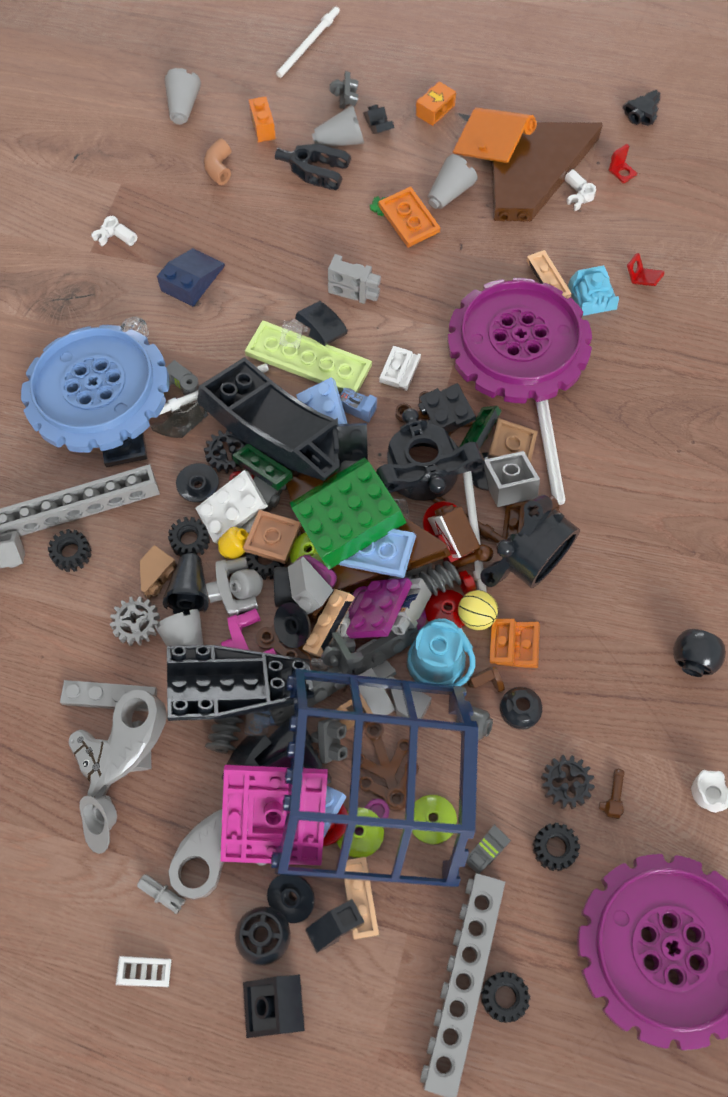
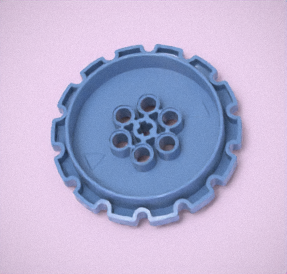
M100 325L99 327L91 328L88 326L71 331L68 335L62 338L59 337L43 349L42 355L36 357L30 364L26 372L29 381L24 382L21 389V401L26 407L24 413L33 429L39 431L45 441L56 447H61L65 444L69 451L89 453L93 448H100L101 451L123 445V441L128 439L127 437L134 439L150 427L149 419L152 417L157 418L166 403L163 393L169 391V374L165 367L164 358L155 344L149 345L146 336L132 329L123 332L121 326Z

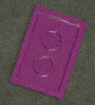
M409 578L370 582L346 630V634L350 639L386 637L389 635L412 586Z

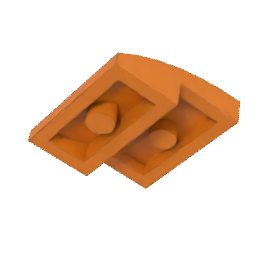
M496 619L491 629L489 662L503 666L538 668L539 622H516L515 619Z

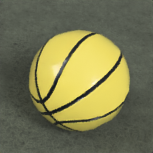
M481 590L471 591L464 595L459 602L458 615L462 623L468 628L484 630L493 625L497 619L498 605L494 597L489 593Z

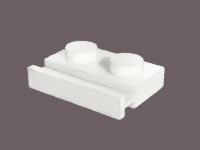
M393 346L380 375L379 382L396 388L401 387L407 391L420 362L421 354L418 353L416 355L412 351Z

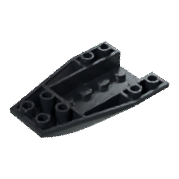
M218 645L167 646L168 721L223 719L294 705V698L290 697V690H287L288 675H292L295 669L311 670L309 659ZM305 680L306 697L309 700L314 698L312 680Z

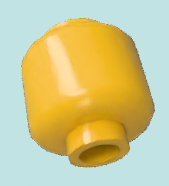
M230 527L218 539L220 554L228 559H237L245 553L243 547L249 535L248 532L243 528Z

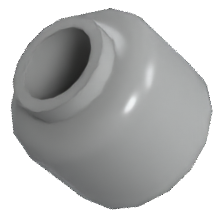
M253 569L237 571L230 578L229 589L237 599L243 600L253 596L256 597L263 588L261 575Z

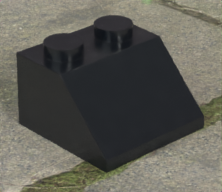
M300 975L275 976L243 982L246 1038L305 1031Z

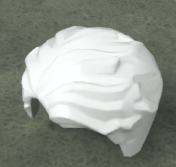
M703 770L693 781L691 787L692 796L700 807L715 813L728 808V788L725 785L723 772Z

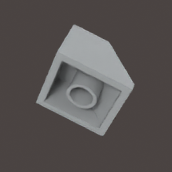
M524 451L484 460L489 492L497 507L530 500L538 496L540 478Z

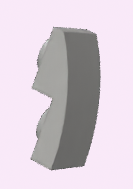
M372 668L359 675L377 677ZM359 686V692L373 714L388 715L395 711L384 688Z

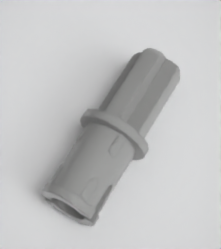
M144 874L137 884L139 889L155 899V903L160 902L175 914L181 910V905H184L186 901L170 891L168 885H161L147 874Z

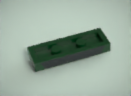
M498 406L482 407L459 447L469 442H476L480 449L502 412Z
M247 444L232 455L234 462L277 491L293 479L291 471L250 444Z

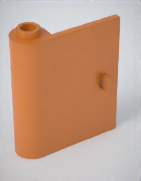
M475 108L453 153L508 163L522 133L531 135L536 129L537 121L534 115Z

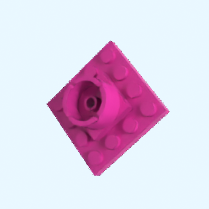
M224 766L220 862L271 864L272 852H276L277 847L281 844L286 820V811H283L282 805L283 797L288 795L289 784H285L287 767ZM303 768L300 811L325 813L327 769ZM298 820L289 864L322 865L324 822Z

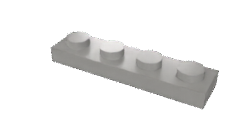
M64 680L60 703L68 706L115 709L116 703L125 693L136 689L147 691L156 696L157 688ZM144 703L138 706L135 711L149 712L148 705Z

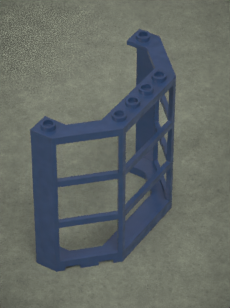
M295 669L292 675H288L287 690H290V697L294 698L295 716H291L289 731H293V741H289L287 748V757L291 758L290 768H286L285 784H289L288 795L283 797L282 809L286 811V820L281 844L277 847L276 852H272L271 868H275L274 874L459 887L461 880L459 867H465L469 854V849L465 847L468 839L474 838L476 829L477 721L471 720L470 716H473V709L470 701H465L466 688ZM305 680L350 684L354 712L307 707ZM359 686L402 690L408 717L363 713ZM411 691L449 695L448 714L457 715L459 723L418 719ZM307 716L355 721L348 815L300 811ZM363 722L410 726L405 820L357 816ZM418 727L461 731L458 824L414 821ZM298 820L347 824L336 870L288 867ZM356 825L403 829L391 875L345 871ZM412 830L457 833L450 860L443 861L442 878L400 875Z

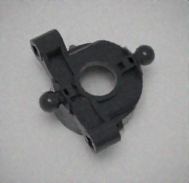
M408 408L402 414V420L405 425L400 427V430L389 442L387 464L380 466L376 473L389 493L397 491L409 499L418 501L434 500L435 498L442 497L453 488L458 474L476 471L484 466L485 461L476 442H469L458 447L444 428L428 424L425 420L418 421V412L415 409ZM414 447H430L436 449L438 455L430 462L421 463L411 458L409 450Z
M542 494L536 496L524 506V526L519 534H511L507 540H501L497 544V553L503 558L493 562L481 571V581L488 587H494L512 572L530 588L536 587L566 555L577 539L580 529L566 519L562 513L555 509L552 510L553 503L548 496Z

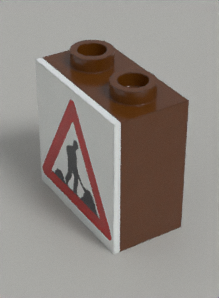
M443 506L434 511L436 515L428 518L435 535L442 534L453 558H460L480 548L462 506Z

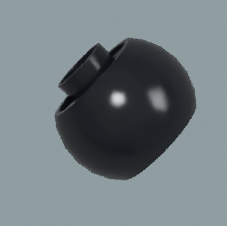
M687 629L677 637L673 647L675 662L682 667L683 672L694 677H703V675L716 673L722 667L725 661L726 649L724 642L718 636L704 630Z
M257 907L251 909L241 917L235 930V943L239 954L246 961L255 965L265 966L276 962L288 949L291 936L290 927L283 914L274 908ZM269 919L274 920L278 924L280 934L274 933L270 925L267 924ZM262 927L268 930L267 939L263 942H257L255 939L256 931ZM246 938H249L257 946V954L249 949ZM274 939L278 940L275 948L268 953H264L263 949L265 947H268Z

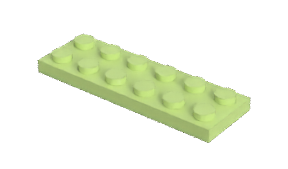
M266 321L261 322L245 350V355L317 383L332 377L336 381L338 391L342 392L343 388H350L358 393L372 366L371 360L328 344L323 346L314 339Z

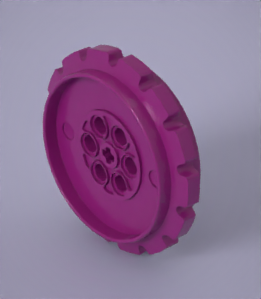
M513 278L512 281L500 279L484 284L483 291L475 289L461 300L460 309H455L450 319L448 330L450 333L447 340L450 357L456 359L455 369L466 382L475 381V389L491 398H495L496 395L502 396L505 402L526 403L529 398H533L536 402H541L556 397L558 389L568 390L579 380L581 370L586 369L592 347L589 346L592 340L589 321L582 320L583 310L572 298L566 299L562 295L563 291L550 284H540L533 279Z
M662 854L640 856L633 860V869L623 863L611 870L601 879L604 891L594 889L587 898L581 914L588 920V925L579 927L577 931L578 956L584 957L588 961V966L582 969V975L593 998H604L605 1006L602 1009L603 1013L622 1031H629L631 1027H635L637 1039L655 1047L667 1049L670 1046V1042L674 1040L679 1050H693L708 1047L711 1034L719 1040L726 1039L728 1037V880L716 871L709 872L707 875L704 874L702 863L679 855L673 856L670 863L664 860ZM664 915L671 918V929L664 926L662 922ZM643 928L648 929L651 933L652 938L649 943L641 937ZM688 928L692 929L696 934L694 943L689 941L686 936ZM672 944L671 949L675 952L673 954H668L669 949L666 947V945ZM646 955L650 956L654 961L652 970L647 969L644 965V957ZM691 956L696 957L699 961V968L697 970L692 969L689 964ZM671 969L678 975V981L675 985L668 979V972Z

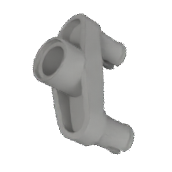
M245 556L228 561L225 559L216 561L217 581L206 583L210 603L222 600L229 617L235 614L238 616L239 613L247 612L254 608L258 609L255 596L243 600H235L229 589V574L248 569Z

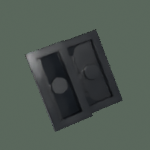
M321 301L296 313L295 319L310 328L309 336L323 346L346 335L348 332L337 314Z
M248 735L234 750L226 765L259 766L254 759L271 744V741L266 735Z

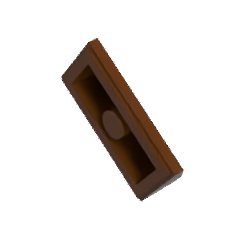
M526 502L506 505L502 537L508 539L511 534H519L524 526V506Z

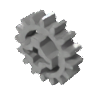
M129 597V603L122 600L121 608L114 607L117 614L110 615L112 621H114L110 623V626L114 630L113 634L115 637H119L122 643L127 640L129 646H132L134 641H137L140 646L143 639L147 642L150 641V634L156 636L155 624L160 625L157 620L161 619L159 613H156L158 610L155 605L151 604L149 599L143 603L142 597H138L137 601Z

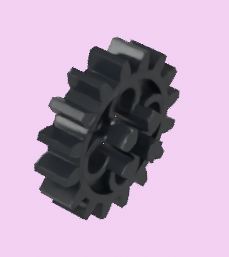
M228 429L224 434L219 430L217 437L212 434V441H206L207 447L204 448L205 458L209 462L210 467H216L217 472L225 469L226 474L229 473V469L235 472L237 471L236 467L243 468L234 462L232 455L247 444L234 434H231ZM222 442H227L233 461H228Z
M561 755L559 762L553 758L551 761L552 766L546 765L544 769L547 773L541 775V779L546 780L541 785V788L548 789L545 797L552 796L554 798L552 801L553 805L558 801L561 802V809H564L567 804H569L571 809H574L576 802L580 806L584 805L585 801L583 798L589 800L592 795L588 791H592L595 788L593 784L589 783L594 779V776L587 774L591 768L589 766L583 768L582 759L578 763L574 762L575 758L573 755L569 760H566L565 756ZM561 767L568 768V781H573L575 777L583 779L582 784L579 781H575L570 787L568 783H563L560 787H554L552 781L556 780L557 783H561L565 779L566 772L562 771ZM568 788L571 793H574L573 798L567 795Z

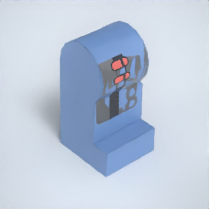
M343 388L340 393L344 412L369 423L377 409V397L372 395L367 397L356 393L350 388Z

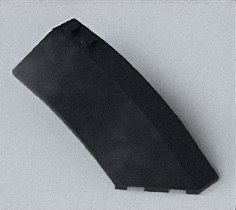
M245 357L199 385L197 397L199 405L241 441L250 444L280 465L323 481L339 470L338 418L333 419L302 403L275 384Z

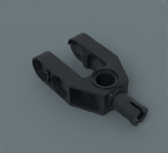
M321 144L297 145L293 152L278 147L275 152V160L290 163L291 171L305 183L330 190L339 189L343 180L342 176L338 172L314 166L312 163L320 162L333 168L335 166L345 169L349 167L351 162V156L347 152ZM321 153L326 154L329 158L324 157ZM338 158L344 159L346 162H342Z

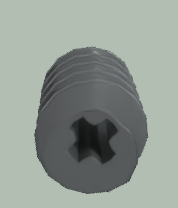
M444 561L442 566L440 564L435 565V570L428 568L427 574L421 571L419 577L416 575L411 576V579L422 578L430 592L435 596L438 595L437 588H440L444 593L446 592V584L451 589L454 588L453 581H456L458 585L462 584L458 571L449 561Z
M239 716L214 719L217 724L211 726V730L214 733L208 735V739L211 742L206 743L205 747L222 754H228V751L236 750V747L230 743L231 741L239 740L233 733L241 732L236 723H244V720Z

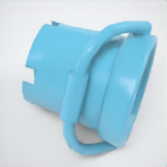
M440 618L428 622L418 630L419 633L416 640L413 641L407 653V668L410 676L416 682L460 687L465 684L473 675L475 655L472 650L473 646L462 628H459L448 619ZM465 652H467L470 658V666L466 675L461 679L466 668Z

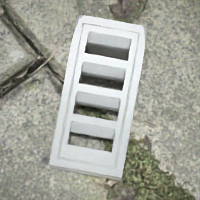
M119 956L115 985L169 987L171 959ZM126 964H131L130 979H125ZM137 964H142L140 979H135ZM147 964L152 965L151 980H146ZM158 965H163L161 981L156 980Z

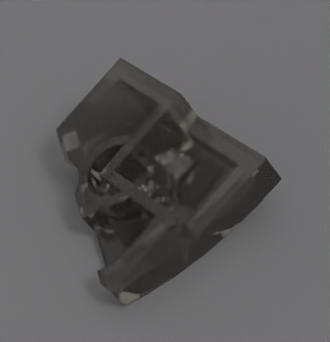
M197 401L190 402L180 407L179 410L167 415L168 419L163 423H154L150 427L154 432L161 435L183 438L209 414Z

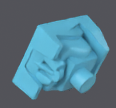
M605 266L578 270L570 278L568 288L572 293L573 300L583 310V316L617 309L619 297L614 294Z

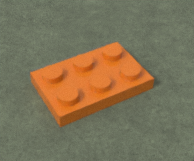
M411 186L378 202V207L407 248L440 233L441 227Z

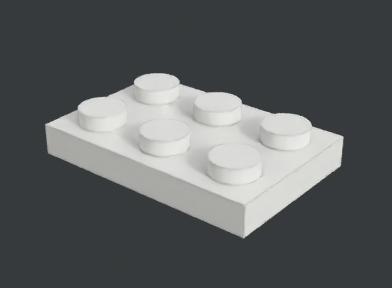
M244 470L197 506L196 510L213 542L218 544L219 537L230 527L240 528L256 516L259 510H264L268 505L250 473Z

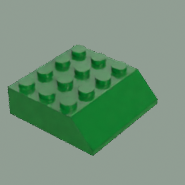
M365 457L290 502L292 510L328 570L358 553L359 550L368 547L372 542H376L386 536L390 530L397 529L407 523L400 508Z

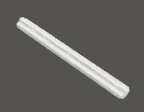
M548 400L536 402L551 493L558 500L559 505L565 503L564 488Z

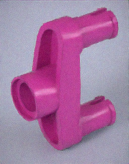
M256 608L237 616L235 614L227 618L232 638L221 642L222 646L249 650L241 631H243L242 628L261 621ZM271 648L264 652L276 654L274 648Z

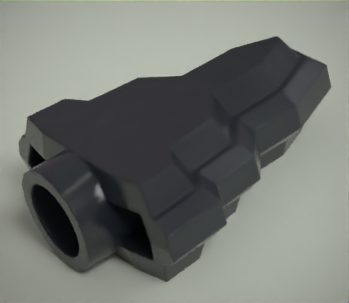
M657 89L648 92L645 96L628 100L622 108L631 123L635 125L641 123L646 126L654 124L658 117L656 114L659 109L657 105L660 102L661 95Z

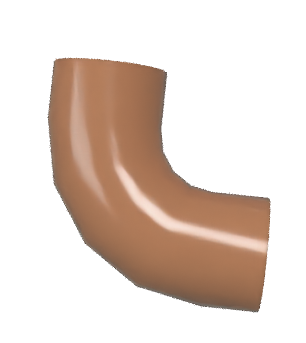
M219 138L211 145L204 157L206 173L219 185L226 184L231 176L230 169L223 165L222 162L232 152L227 142L222 138Z

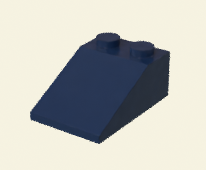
M192 248L169 261L157 275L160 290L194 307L225 267V263Z

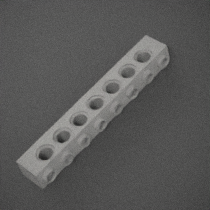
M149 464L1 508L0 534L17 531L20 537L159 495L160 492L152 468Z
M478 873L474 875L473 879L469 878L465 893L469 894L467 904H462L459 919L463 920L461 930L456 929L453 945H456L457 949L455 956L450 955L446 971L451 972L449 982L443 983L440 998L444 999L442 1010L437 1009L433 1024L438 1028L435 1038L430 1037L427 1054L431 1055L429 1066H423L420 1082L424 1083V1090L444 1097H457L505 886V881ZM475 898H485L488 903L487 909H477L474 903ZM471 922L480 924L482 928L480 936L470 934L468 926ZM465 948L474 950L476 959L473 963H468L463 959L462 952ZM459 974H464L469 978L470 985L466 990H461L456 985V978ZM453 1001H459L463 1005V1014L460 1017L452 1016L449 1011V1006ZM448 1028L454 1029L457 1033V1040L453 1045H447L443 1040V1033ZM442 1056H446L451 1063V1067L446 1073H440L436 1068V1062Z

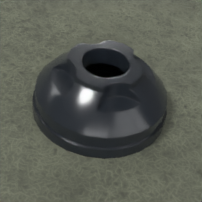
M515 687L506 692L502 697L500 713L503 720L509 726L522 730L529 729L537 724L541 718L542 702L533 690L526 687ZM520 698L526 699L530 704L529 709L525 711L518 709L516 701Z

